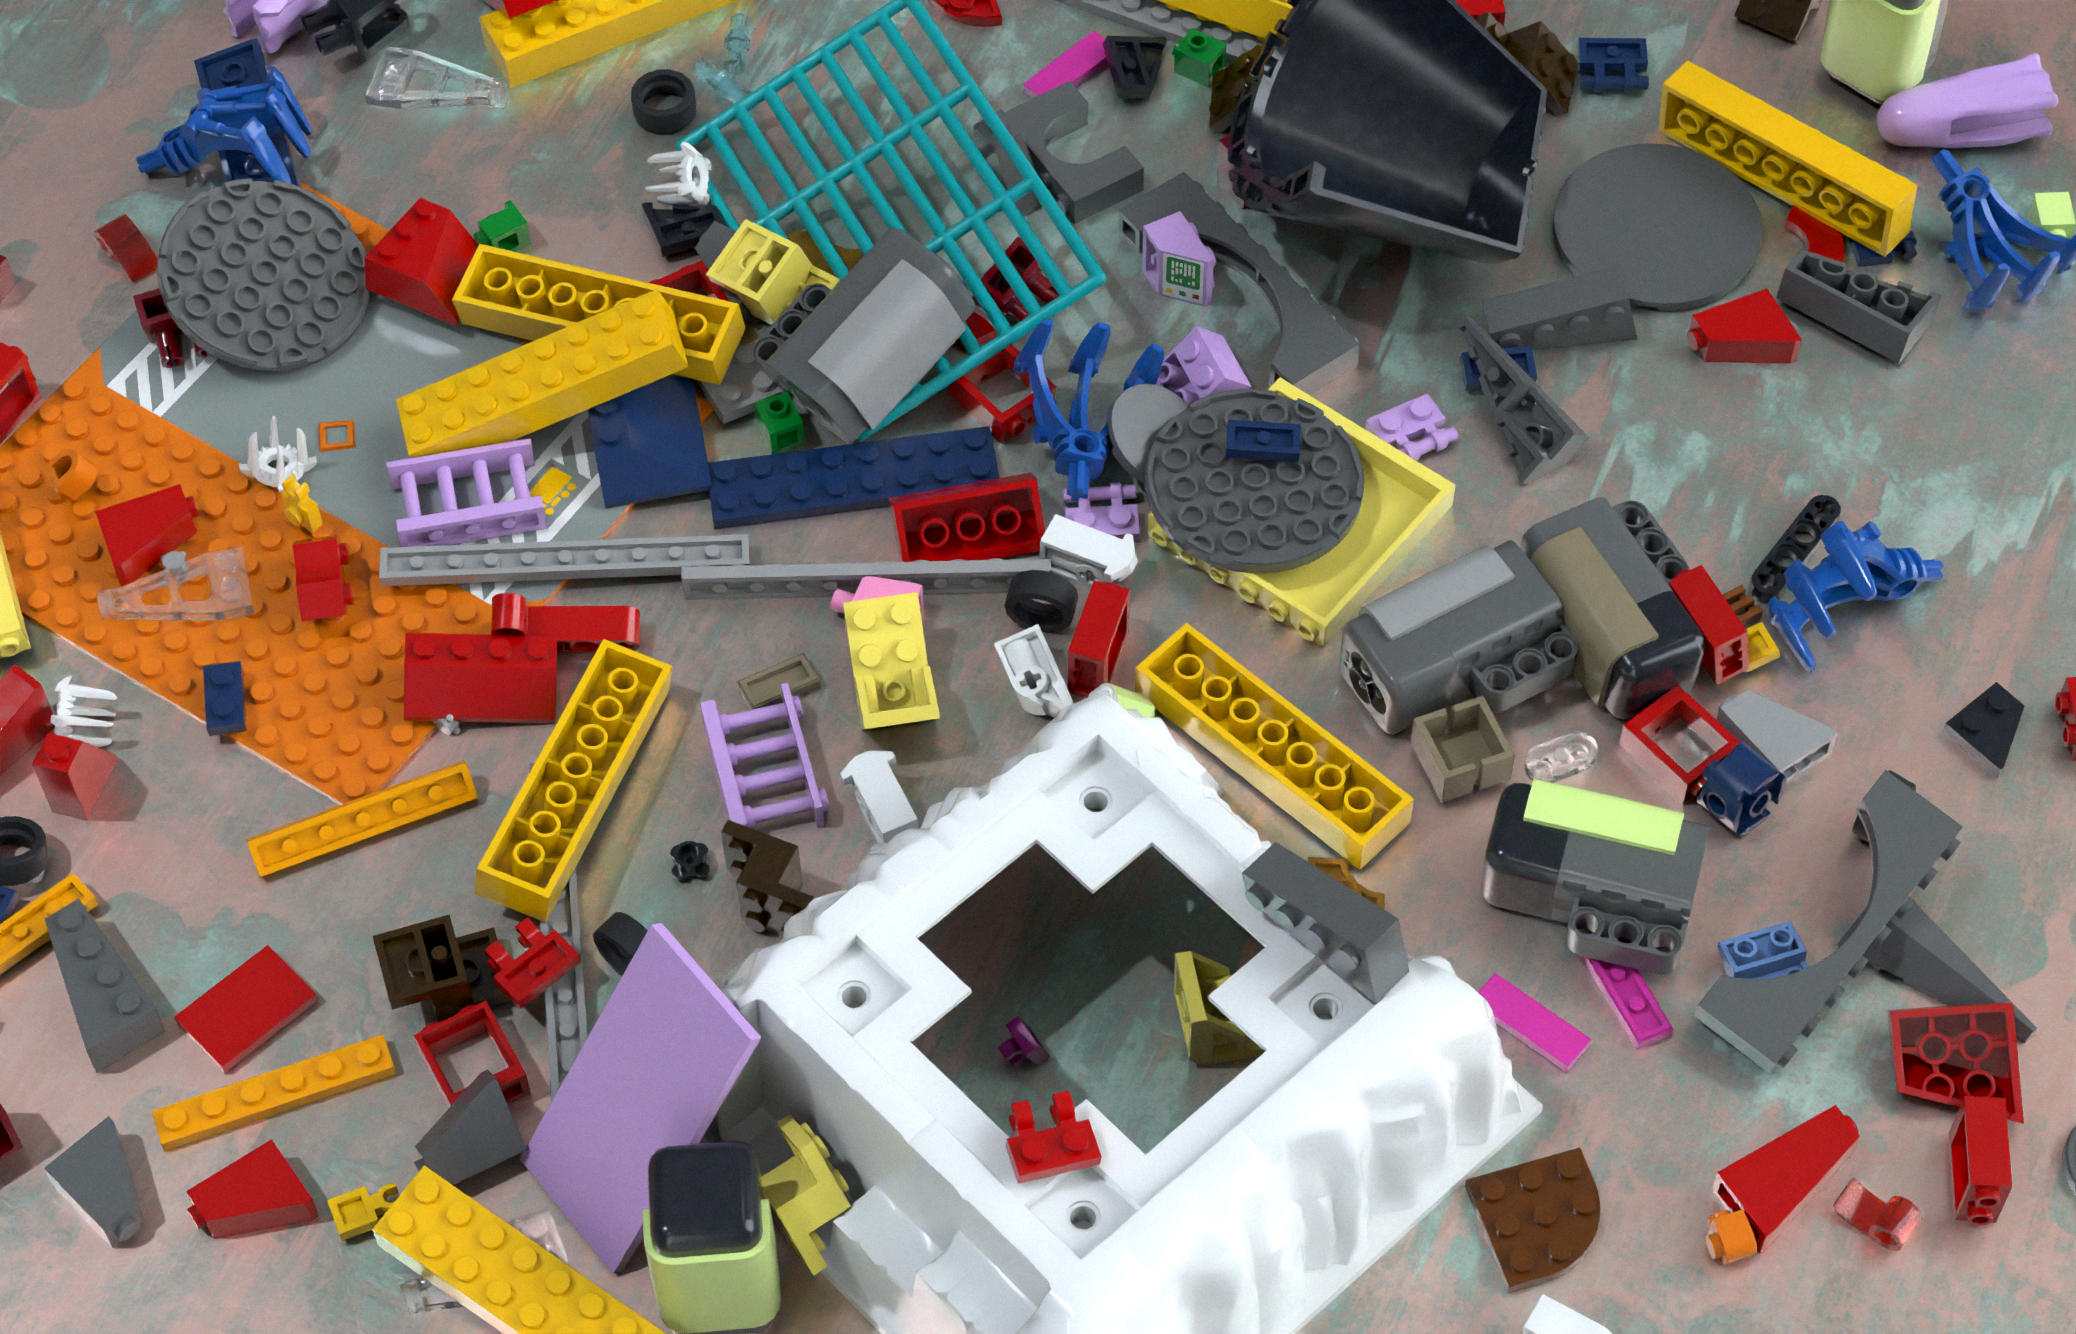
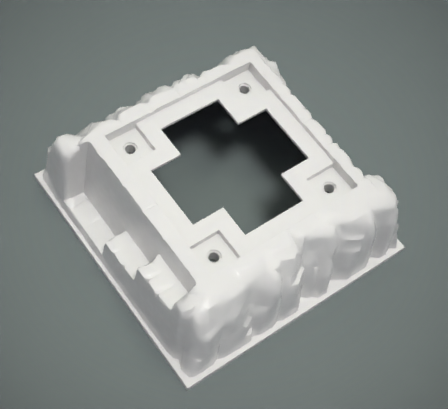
M1102 683L1089 694L1087 699L1063 708L1051 723H1048L1034 735L1022 752L1007 757L1001 772L995 778L979 787H955L948 793L944 801L932 804L928 808L921 828H909L895 835L888 843H876L870 849L869 854L861 861L858 868L849 875L846 890L813 899L806 909L795 914L785 923L783 939L779 943L764 948H756L746 959L723 976L722 986L717 987L756 1030L761 1039L699 1144L725 1141L746 1142L757 1153L762 1177L795 1156L776 1123L790 1114L799 1125L805 1122L808 1124L814 1135H818L830 1154L828 1160L833 1168H837L846 1181L849 1190L844 1195L851 1205L850 1208L815 1229L826 1248L820 1254L828 1267L820 1272L881 1334H1296L1464 1183L1466 1179L1542 1112L1543 1104L1512 1077V1063L1508 1057L1503 1055L1501 1039L1497 1035L1496 1023L1489 1003L1470 985L1457 978L1451 963L1441 956L1413 958L1407 954L1409 972L1375 1003L1267 914L1254 908L1246 899L1242 872L1271 846L1270 841H1260L1257 830L1248 825L1239 815H1234L1230 806L1219 798L1211 785L1203 784L1194 756L1180 741L1174 740L1161 718L1142 717L1138 709H1125L1119 703L1114 688L1110 684ZM1093 808H1098V809H1101L1102 811L1092 812V811H1089V810H1090V809H1093ZM1036 843L1092 894L1148 848L1153 846L1265 947L1208 995V1000L1265 1052L1146 1155L1093 1104L1085 1099L1074 1109L1076 1122L1089 1119L1102 1156L1100 1165L1018 1184L1005 1147L1007 1138L1010 1137L912 1044L915 1039L971 994V989L921 943L918 938ZM851 1002L863 1003V1005L856 1008L847 1006ZM1328 1014L1333 1018L1323 1020L1318 1018L1317 1015ZM772 1216L773 1224L781 1232L780 1228L778 1227L777 1223L775 1222ZM1079 1221H1087L1093 1226L1082 1230L1073 1225Z

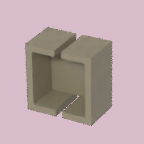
M1484 696L1452 705L1448 734H1445L1448 718L1445 708L1413 719L1410 743L1441 803L1472 793L1475 784L1481 790L1511 780L1515 754Z

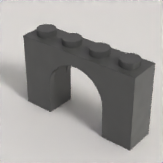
M1070 81L1005 112L1022 130L1034 170L1063 213H1066L1074 224L1144 190V167L1126 146L1095 161L1084 164L1063 162L1055 158L1047 150L1058 139L1088 125V101Z

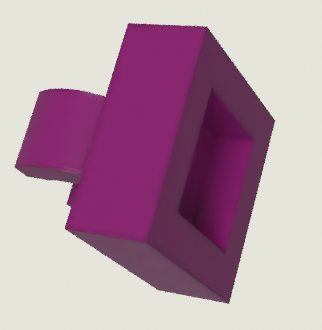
M1016 1016L1005 1025L1013 1038L1003 1042L998 1047V1050L1013 1067L1023 1062L1026 1057L1037 1066L1050 1058L1032 1029L1019 1016Z

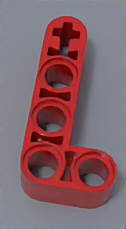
M500 593L492 597L491 635L557 636V653L596 652L603 639L635 651L640 647V610L631 606H527L526 598L520 594Z

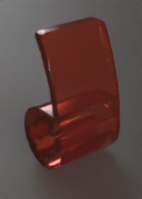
M122 214L94 231V236L103 252L109 258L115 256L131 282H135L157 269V256L126 214Z
M1851 1178L1833 1204V1210L1852 1227L1884 1248L1898 1251L1902 1248L1922 1219L1921 1211L1910 1200L1895 1195L1886 1204L1861 1185L1855 1178Z

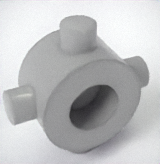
M171 551L162 555L160 561H162L165 569L162 575L166 578L169 576L176 578L189 572L185 562L187 554L184 551Z
M448 714L445 719L433 721L437 729L448 735L452 732L457 735L461 730L458 727L460 722L453 720L454 717L451 714Z

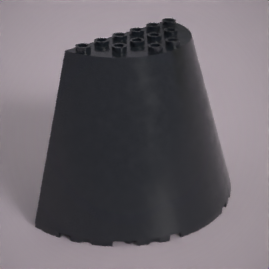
M1288 0L1287 3L1293 6L1285 20L1281 18L1276 23L1274 28L1278 32L1276 35L1270 31L1268 32L1262 44L1261 52L1249 72L1251 76L1255 77L1251 91L1248 92L1242 89L1235 111L1227 159L1235 167V171L1231 169L1228 172L1229 180L1233 182L1232 190L1235 196L1242 199L1246 206L1256 212L1481 263L1498 264L1518 258L1525 245L1523 241L1524 233L1529 219L1530 197L1533 193V178L1530 175L1534 172L1538 163L1536 158L1538 145L1542 137L1541 126L1546 111L1547 88L1455 0Z

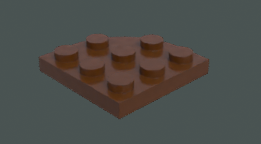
M1580 1147L1466 1179V1191L1507 1293L1555 1280L1574 1269L1586 1256V1252L1596 1236L1600 1221V1199L1595 1181Z

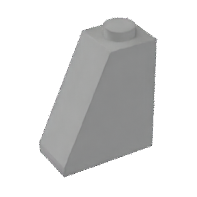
M1748 689L1737 697L1735 695L1729 696L1718 707L1717 721L1740 742L1746 743L1787 777V782L1832 753L1837 733L1833 728Z

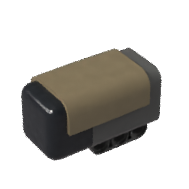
M1599 497L1540 521L1525 532L1520 548L1559 597L1563 606L1561 615L1563 617V624L1578 643V653L1573 674L1600 710L1607 708L1614 717L1629 719L1635 717L1675 686L1679 685L1687 693L1693 689L1707 650V639L1680 599L1670 588L1668 582L1679 572L1689 569V566L1642 503L1629 500L1612 507L1606 498Z

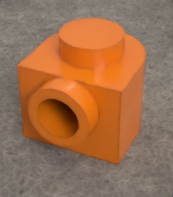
M65 449L59 452L44 465L51 478L49 481L50 487L62 498L68 496L75 501L90 489L95 482L96 466L72 449Z
M1743 1209L1730 1213L1729 1210H1722L1707 1218L1710 1228L1705 1241L1713 1259L1718 1258L1723 1265L1757 1254L1754 1233Z

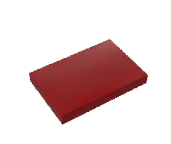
M267 945L174 1018L178 1026L226 1073L315 1004L318 998L316 993Z

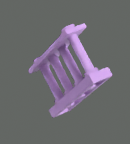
M530 438L386 462L391 490L402 488L407 518L396 520L401 547L452 545L547 528L542 496L530 497L524 468L535 466ZM510 470L516 500L494 503L489 473ZM474 476L479 506L458 509L452 479ZM438 482L443 512L421 516L416 485Z
M788 683L781 684L783 703L727 716L725 712L718 714L714 699L700 702L702 722L728 820L749 828H755V823L812 810L817 828L824 827L823 811L829 810V803L825 788H817L798 718L803 717L801 702L798 695L792 697ZM787 717L790 734L734 746L733 743L726 744L724 735L730 734L729 730ZM792 748L796 750L799 761L798 765L742 777V774L734 775L732 766L738 765L740 760ZM804 779L808 796L752 809L750 805L744 807L742 805L741 797L746 796V792Z

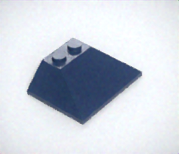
M671 374L588 409L605 509L702 492L712 488L692 378Z

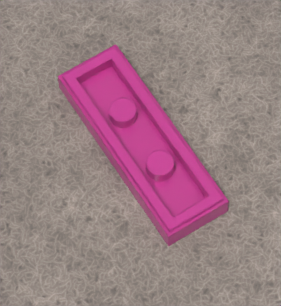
M1096 31L1091 32L1023 84V92L1033 99L1068 81L1075 87L1079 86L1108 64L1103 47L1105 38Z
M1581 956L1637 1050L1672 1036L1673 1027L1637 969Z
M1494 973L1478 992L1489 1003L1497 1025L1566 1073L1591 1044L1592 1039L1497 973Z

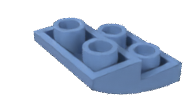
M1791 921L1718 942V949L1727 976L1768 979L1793 974L1809 967L1805 960L1807 950Z

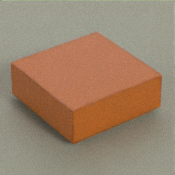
M354 420L318 423L319 452L355 448ZM347 426L348 442L326 444L327 428Z

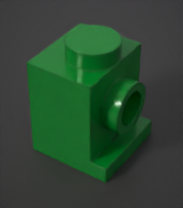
M511 200L505 202V209L477 222L479 231L473 234L478 245L483 244L513 252L531 245L528 223Z

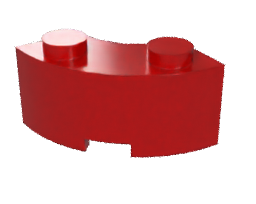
M339 535L295 541L292 546L301 621L346 615L347 605H354L351 583H346L344 565L350 564L347 542L340 543Z

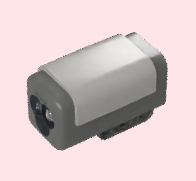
M894 227L885 232L833 290L821 283H815L805 288L756 341L752 349V355L765 374L783 388L785 392L788 391L791 399L800 408L844 442L852 445L867 428L873 431L966 330L964 322L975 310V303L955 270L946 261L903 230Z
M1509 540L1495 548H1491L1488 545L1482 546L1361 607L1358 617L1347 622L1343 629L1339 668L1346 683L1378 726L1387 734H1397L1413 726L1414 718L1443 708L1446 709L1470 695H1473L1474 698L1484 696L1492 713H1500L1570 677L1576 663L1578 643L1563 624V617L1561 616L1563 606L1555 591L1514 541ZM1523 671H1529V672H1532L1533 674H1527V673H1525V672H1523ZM1492 687H1498L1502 690H1495Z

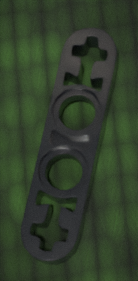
M1818 495L1808 502L1753 572L1749 593L1755 601L1768 604L1773 596H1776L1778 600L1788 589L1784 577V572L1788 567L1781 566L1777 563L1776 558L1784 555L1791 557L1794 561L1800 559L1805 566L1823 544L1821 535L1831 526L1838 523L1841 506L1836 499L1828 495ZM1824 510L1829 512V514L1826 513L1822 516L1819 524L1815 522L1817 513H1822ZM1798 532H1808L1813 536L1814 540L1809 543H1803L1796 539L1795 534ZM1771 574L1774 575L1773 586L1769 585L1766 589L1760 586L1765 585L1769 581Z

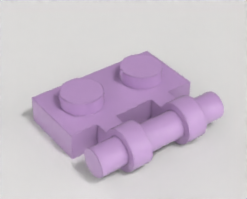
M1428 393L1368 418L1365 422V429L1416 461L1420 459L1421 455L1432 450L1439 452L1446 449L1448 443L1458 440V433L1453 426L1443 431L1441 430V428L1445 427L1446 418ZM1422 436L1424 437V439L1420 441H1417L1415 443L1413 442V440L1418 439Z
M1110 482L1109 486L1089 487L1088 498H1080L1078 508H1065V518L1120 539H1123L1125 534L1128 533L1133 535L1134 542H1140L1137 504H1122V499H1136L1135 484L1121 485V482ZM1067 488L1063 489L1064 503L1075 502L1071 500V496L1067 495ZM1110 500L1111 506L1090 507V501Z

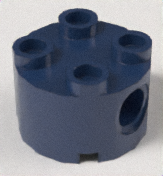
M1740 742L1721 762L1714 760L1706 767L1702 774L1706 782L1697 798V802L1735 833L1737 832L1740 835L1746 834L1755 829L1770 815L1771 812L1766 807L1771 800L1775 804L1779 803L1787 785V777L1746 743Z

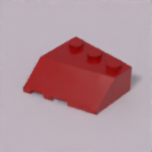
M419 198L364 257L366 289L457 326L459 316L452 298L479 245L450 209Z
M2012 1002L1887 1010L1897 1092L1960 1107L1964 1096L2005 1098L2007 1119L2024 1124L2014 1006Z

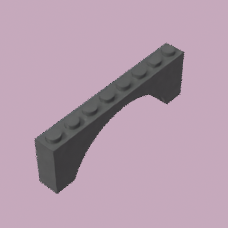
M1185 172L1180 173L1118 210V233L1138 253H1143L1144 225L1181 211L1188 223L1192 222L1196 226L1199 239L1205 247L1209 246L1216 262L1224 264L1241 274L1262 293L1277 318L1281 334L1278 350L1270 365V386L1281 377L1298 389L1311 395L1358 365L1359 342L1355 335L1350 331H1346L1328 309L1324 310L1314 300L1311 292L1305 287L1302 288L1292 278L1286 267L1280 266L1263 245H1258L1248 235L1247 230L1242 224L1236 223L1226 213L1221 203L1215 202L1205 193L1203 186L1198 181H1193Z
M1887 770L1883 772L1863 797L1856 809L1869 840L1873 873L1869 901L1864 916L1855 932L1831 955L1819 963L1793 974L1768 979H1744L1721 975L1699 1002L1692 1014L1769 1074L1777 1064L1782 1068L1788 1064L1798 1050L1792 1044L1800 1034L1806 1038L1810 1036L1822 1020L1816 1015L1824 1004L1832 1008L1845 991L1840 986L1841 982L1848 974L1853 978L1859 974L1868 962V959L1863 956L1871 945L1877 949L1881 946L1892 931L1886 925L1894 915L1899 919L1904 917L1915 902L1909 896L1916 887L1919 886L1925 890L1938 873L1933 868L1940 857L1948 861L1961 844L1956 837L1963 826Z

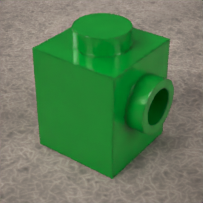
M1192 28L1183 39H1178L1172 51L1174 72L1209 88L1214 75L1226 67L1227 44Z
M788 391L768 396L754 403L756 424L771 454L782 453L805 444L803 421Z

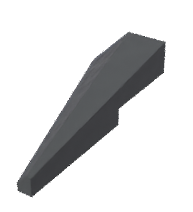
M1463 315L1457 323L1458 329L1463 331L1469 345L1467 350L1469 356L1476 362L1481 375L1479 381L1498 426L1502 427L1508 442V446H1506L1510 456L1514 457L1519 469V480L1523 484H1529L1567 465L1588 441L1589 436L1472 317Z
M1915 902L1902 919L1894 915L1886 925L1892 931L1881 946L1877 949L1871 945L1863 955L1868 959V967L1876 971L1883 969L1903 979L1904 985L1947 1006L2011 1002ZM1865 910L1837 943L1836 950L1855 932L1864 916ZM2013 1004L2016 1035L2019 1036V1041L2026 1043L2035 1035L2037 1027Z

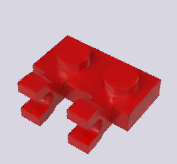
M528 917L515 926L516 931L521 935L518 937V942L527 950L514 960L498 941H495L485 949V954L490 958L487 961L488 966L497 973L493 976L495 985L519 1009L523 1008L581 962L580 954L555 929L545 936Z
M1069 1090L1052 1094L1054 1105H1051L1049 1110L1056 1127L1041 1131H1035L1033 1114L1028 1100L1011 1104L1013 1115H1009V1122L1015 1137L1007 1138L1005 1147L1018 1184L1100 1165L1102 1156L1090 1121L1087 1119L1076 1122L1074 1105Z

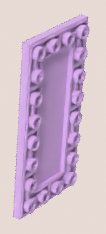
M662 923L650 926L526 1147L527 1150L520 1157L522 1163L613 1274L624 1271L644 1237L643 1209H649L648 1165L651 1156L658 1149L667 1146L699 1144L761 1039L756 1030Z

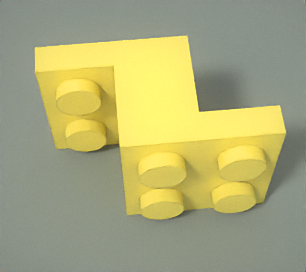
M747 219L743 221L706 273L711 282L737 294L753 316L771 325L809 285L821 283L833 290L841 281L839 278L813 266L798 244Z
M789 1114L776 1124L795 1156L761 1177L764 1199H769L771 1215L788 1244L814 1276L828 1267L820 1254L826 1248L815 1229L851 1207L844 1195L849 1190V1187L838 1169H834L828 1160L830 1154L819 1136L814 1135L806 1122L799 1125Z

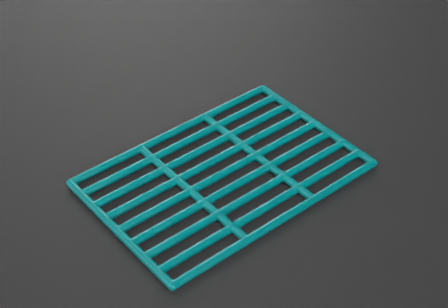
M920 0L890 1L693 130L675 144L676 150L680 151L682 150L680 146L682 142L689 143L694 147L709 137L758 216V219L753 221V223L788 239L778 222L795 211L835 276L840 280L848 274L849 270L806 203L824 192L863 255H865L874 244L835 185L853 173L888 229L895 227L908 234L864 166L882 154L935 235V238L924 244V246L935 254L944 249L995 327L999 336L981 347L966 322H964L966 330L959 336V339L969 355L951 366L943 354L934 364L939 375L922 386L918 382L909 392L910 394L905 396L873 431L867 428L855 440L857 442H862L1033 331L1042 320L1053 318L1105 284L1107 280L1105 273ZM906 7L909 8L961 85L944 97L891 20L892 16ZM877 26H880L932 104L915 116L862 37ZM850 44L903 123L886 135L834 57V54ZM823 63L874 142L857 154L805 75V73ZM793 81L845 160V162L830 172L826 171L777 94L778 91ZM968 97L1024 179L1007 191L951 109ZM764 100H766L816 181L801 191H798L748 112ZM939 116L994 197L992 201L976 210L922 128ZM735 119L741 124L787 200L772 210L766 205L720 129ZM910 135L965 217L949 229L946 228L893 147ZM709 178L707 183V194H710L709 204L717 206L725 226L737 231L740 226ZM1031 191L1089 275L1088 278L1072 288L1014 203ZM1001 211L1004 212L1059 295V297L1042 308L985 223V221ZM971 230L975 232L1029 314L1028 317L1013 327L1010 326L955 242Z

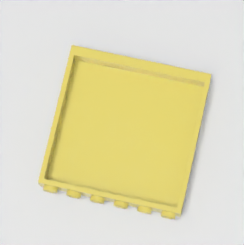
M1280 377L1268 390L1276 391L1277 395L1296 401L1300 398L1324 411V416L1330 419L1336 426L1339 425L1345 430L1358 451L1364 471V492L1358 517L1346 537L1329 553L1307 565L1275 573H1243L1208 564L1184 551L1163 531L1152 511L1148 514V535L1159 546H1166L1180 555L1187 564L1196 565L1208 573L1215 582L1227 585L1238 592L1245 601L1255 603L1266 610L1273 619L1285 622L1297 630L1304 639L1313 640L1324 647L1453 506L1455 484Z

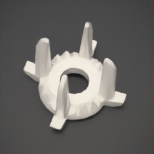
M682 142L680 145L682 150L654 154L648 158V163L681 162L679 165L668 166L659 170L660 173H676V175L681 177L679 178L680 182L646 186V191L678 192V194L659 195L657 197L659 201L667 204L707 205L710 194H707L708 170L712 169L710 160L703 158L702 154L693 146Z
M274 415L271 418L270 447H261L260 451H258L257 432L252 433L248 439L247 464H239V469L241 473L248 477H254L265 485L277 487L278 493L284 491L282 483L288 477L295 474L298 481L304 472L316 466L317 458L316 456L308 458L305 433L300 428L296 429L297 450L295 447L292 448L290 444H287L286 447L279 445L278 426ZM273 460H277L276 469L268 465ZM284 461L288 463L286 467H284Z
M72 675L65 676L57 683L54 690L59 692L58 703L53 704V712H56V715H51V723L55 725V735L84 741L96 747L109 745L112 742L110 738L72 734L73 729L70 726L109 727L114 726L113 722L71 715L115 716L116 713L107 710L75 706L73 703L76 701V697L116 700V695L105 689L69 684Z

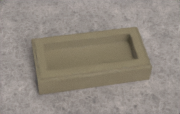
M805 653L736 681L737 689L749 710L783 703L781 684L788 683L792 697L804 695L821 687L820 679Z

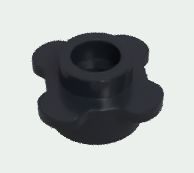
M685 841L674 846L670 851L675 865L672 868V875L676 879H684L686 876L693 875L705 877L710 871L705 857L708 854V847L703 843ZM689 859H693V860H694L692 863H687V862H686V861L689 860Z

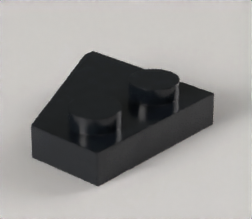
M1107 36L1105 38L1103 47L1118 98L1150 97L1155 86L1156 74L1160 68L1161 55L1167 43L1166 37Z
M650 202L642 203L643 215L662 257L695 248L702 234L709 229L714 220L725 225L715 205L689 206L687 204H673V210L654 209L653 203Z
M1996 682L1947 721L1943 732L1998 778L2002 774L2025 705Z

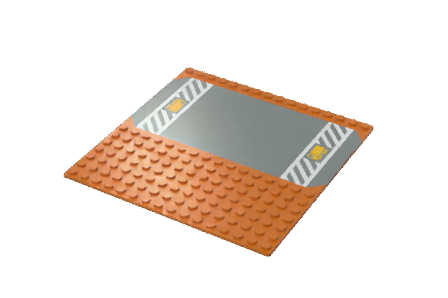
M300 182L301 188L318 195L330 203L350 222L351 229L359 241L363 243L367 254L390 231ZM371 291L363 320L352 337L335 353L309 366L284 371H262L228 363L213 355L211 356L208 352V357L201 358L196 356L193 341L183 333L177 335L181 353L184 356V362L177 366L175 359L170 354L174 367L165 368L161 364L156 342L150 343L141 326L136 310L0 446V531L22 615L205 725L203 666L241 661L244 675L247 731L222 734L223 736L339 805L385 789L437 729L433 721H404L405 633L491 635L493 596L500 593H515L526 598L527 606H545L568 580L381 586L379 579L380 548L401 547L396 520L407 518L402 488L391 490L386 462L411 458L408 455L396 399L530 343L532 340L464 325L461 323L460 318L457 326ZM696 395L701 427H703L713 416L714 409L709 401ZM588 409L516 439H531L535 466L524 468L530 497L542 496L547 528L452 545L604 539L634 504L605 509ZM274 415L277 420L279 445L286 447L287 444H290L292 448L295 447L297 450L296 429L300 428L305 433L308 458L314 456L317 458L316 466L304 472L303 476L297 481L300 485L304 482L308 484L310 489L309 497L318 504L323 525L314 533H311L302 525L295 526L287 519L284 514L285 506L281 496L282 492L278 493L277 487L265 485L254 477H248L241 473L239 469V464H247L248 439L252 433L257 432L258 451H260L261 447H270L271 418ZM354 420L355 448L319 452L318 423ZM347 426L326 429V444L348 442ZM65 449L74 450L92 462L97 470L93 486L75 501L68 496L62 498L53 491L49 485L51 478L44 466ZM277 460L271 461L268 465L276 469ZM284 461V467H286L288 463ZM510 470L489 473L494 503L516 500ZM474 476L452 479L457 508L464 509L479 506ZM438 482L416 485L421 516L443 512ZM180 484L185 498L193 497L199 517L193 518L197 533L174 550L178 552L184 551L187 554L185 562L189 572L180 577L174 578L169 576L166 578L162 575L165 569L162 561H160L130 585L121 588L95 511ZM339 535L340 543L347 542L350 564L344 565L346 583H351L354 605H347V614L343 616L302 622L296 591V570L292 544L299 540Z

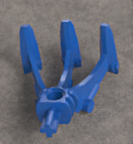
M269 66L270 73L267 76V83L240 88L232 86L216 90L200 89L197 93L199 104L190 108L188 120L183 125L165 132L158 147L138 156L136 161L139 164V171L141 173L145 172L146 175L165 167L173 175H178L198 167L210 153L220 150H240L254 154L273 180L291 184L289 173L263 125L279 126L304 158L310 157L311 150L303 132L309 136L312 134V130L283 74L275 66Z
M1943 149L1938 155L1931 158L1930 161L1947 183L1940 191L1938 197L1941 201H1944L1946 210L1952 213L1950 219L1953 222L1952 235L1954 241H1947L1945 243L1944 254L1947 259H1955L1961 273L1966 275L1973 290L1969 291L1965 298L1963 308L1966 311L1983 312L1988 308H1992L2009 274L2021 282L2017 285L2018 297L2016 301L2026 302L2045 290V284L2056 266L2059 268L2056 272L2057 274H2061L2072 267L2076 261V234L2071 239L2064 238L2030 223L2007 205L1996 189L1989 185V179L1981 174L1979 167L1964 173L1948 150ZM2008 241L2026 248L2031 246L2050 254L2045 256L2034 267L2026 262L2011 247ZM1981 254L1996 265L1988 276H1986L1979 259Z
M1046 319L1042 320L1035 327L1020 354L1016 356L1013 373L1028 372L1034 396L1032 404L1037 421V426H1034L1032 429L1033 440L1036 444L1048 442L1051 450H1054L1055 471L1058 474L1068 476L1067 495L1071 496L1072 501L1078 502L1080 498H1088L1089 481H1093L1100 476L1105 459L1107 460L1112 453L1111 450L1114 449L1108 426L1105 425L1099 433L1089 430L1087 418L1090 379L1099 371V366L1106 352L1111 333L1110 326L1101 322L1094 325L1070 361L1068 372L1079 374L1076 397L1072 401L1068 423L1060 413L1052 397L1044 371L1043 357L1054 328V321ZM1157 344L1147 347L1126 379L1124 391L1138 384H1156L1164 360V349Z
M1840 521L1821 535L1825 545L1824 548L1830 555L1822 559L1818 566L1811 570L1798 559L1785 570L1786 586L1793 592L1796 599L1791 604H1788L1785 601H1778L1777 597L1773 596L1767 605L1770 623L1778 629L1801 665L1811 673L1815 670L1816 664L1800 631L1809 620L1813 622L1823 636L1827 639L1831 638L1836 633V629L1827 608L1854 600L1887 601L1909 598L1922 582L1942 579L1943 574L1940 570L1944 567L1943 563L1934 559L1922 560L1917 551L1911 547L1887 548L1878 539L1881 536V532L1871 521L1853 532L1847 528L1843 521Z

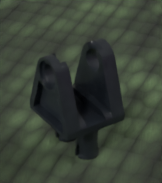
M329 0L327 5L301 15V21L309 35L332 25L337 27L314 37L323 57L349 46L361 64L368 61L398 38L409 26L407 13L400 8L399 4H394L397 0ZM390 15H396L400 17L397 21L392 23H387L383 21L385 17Z

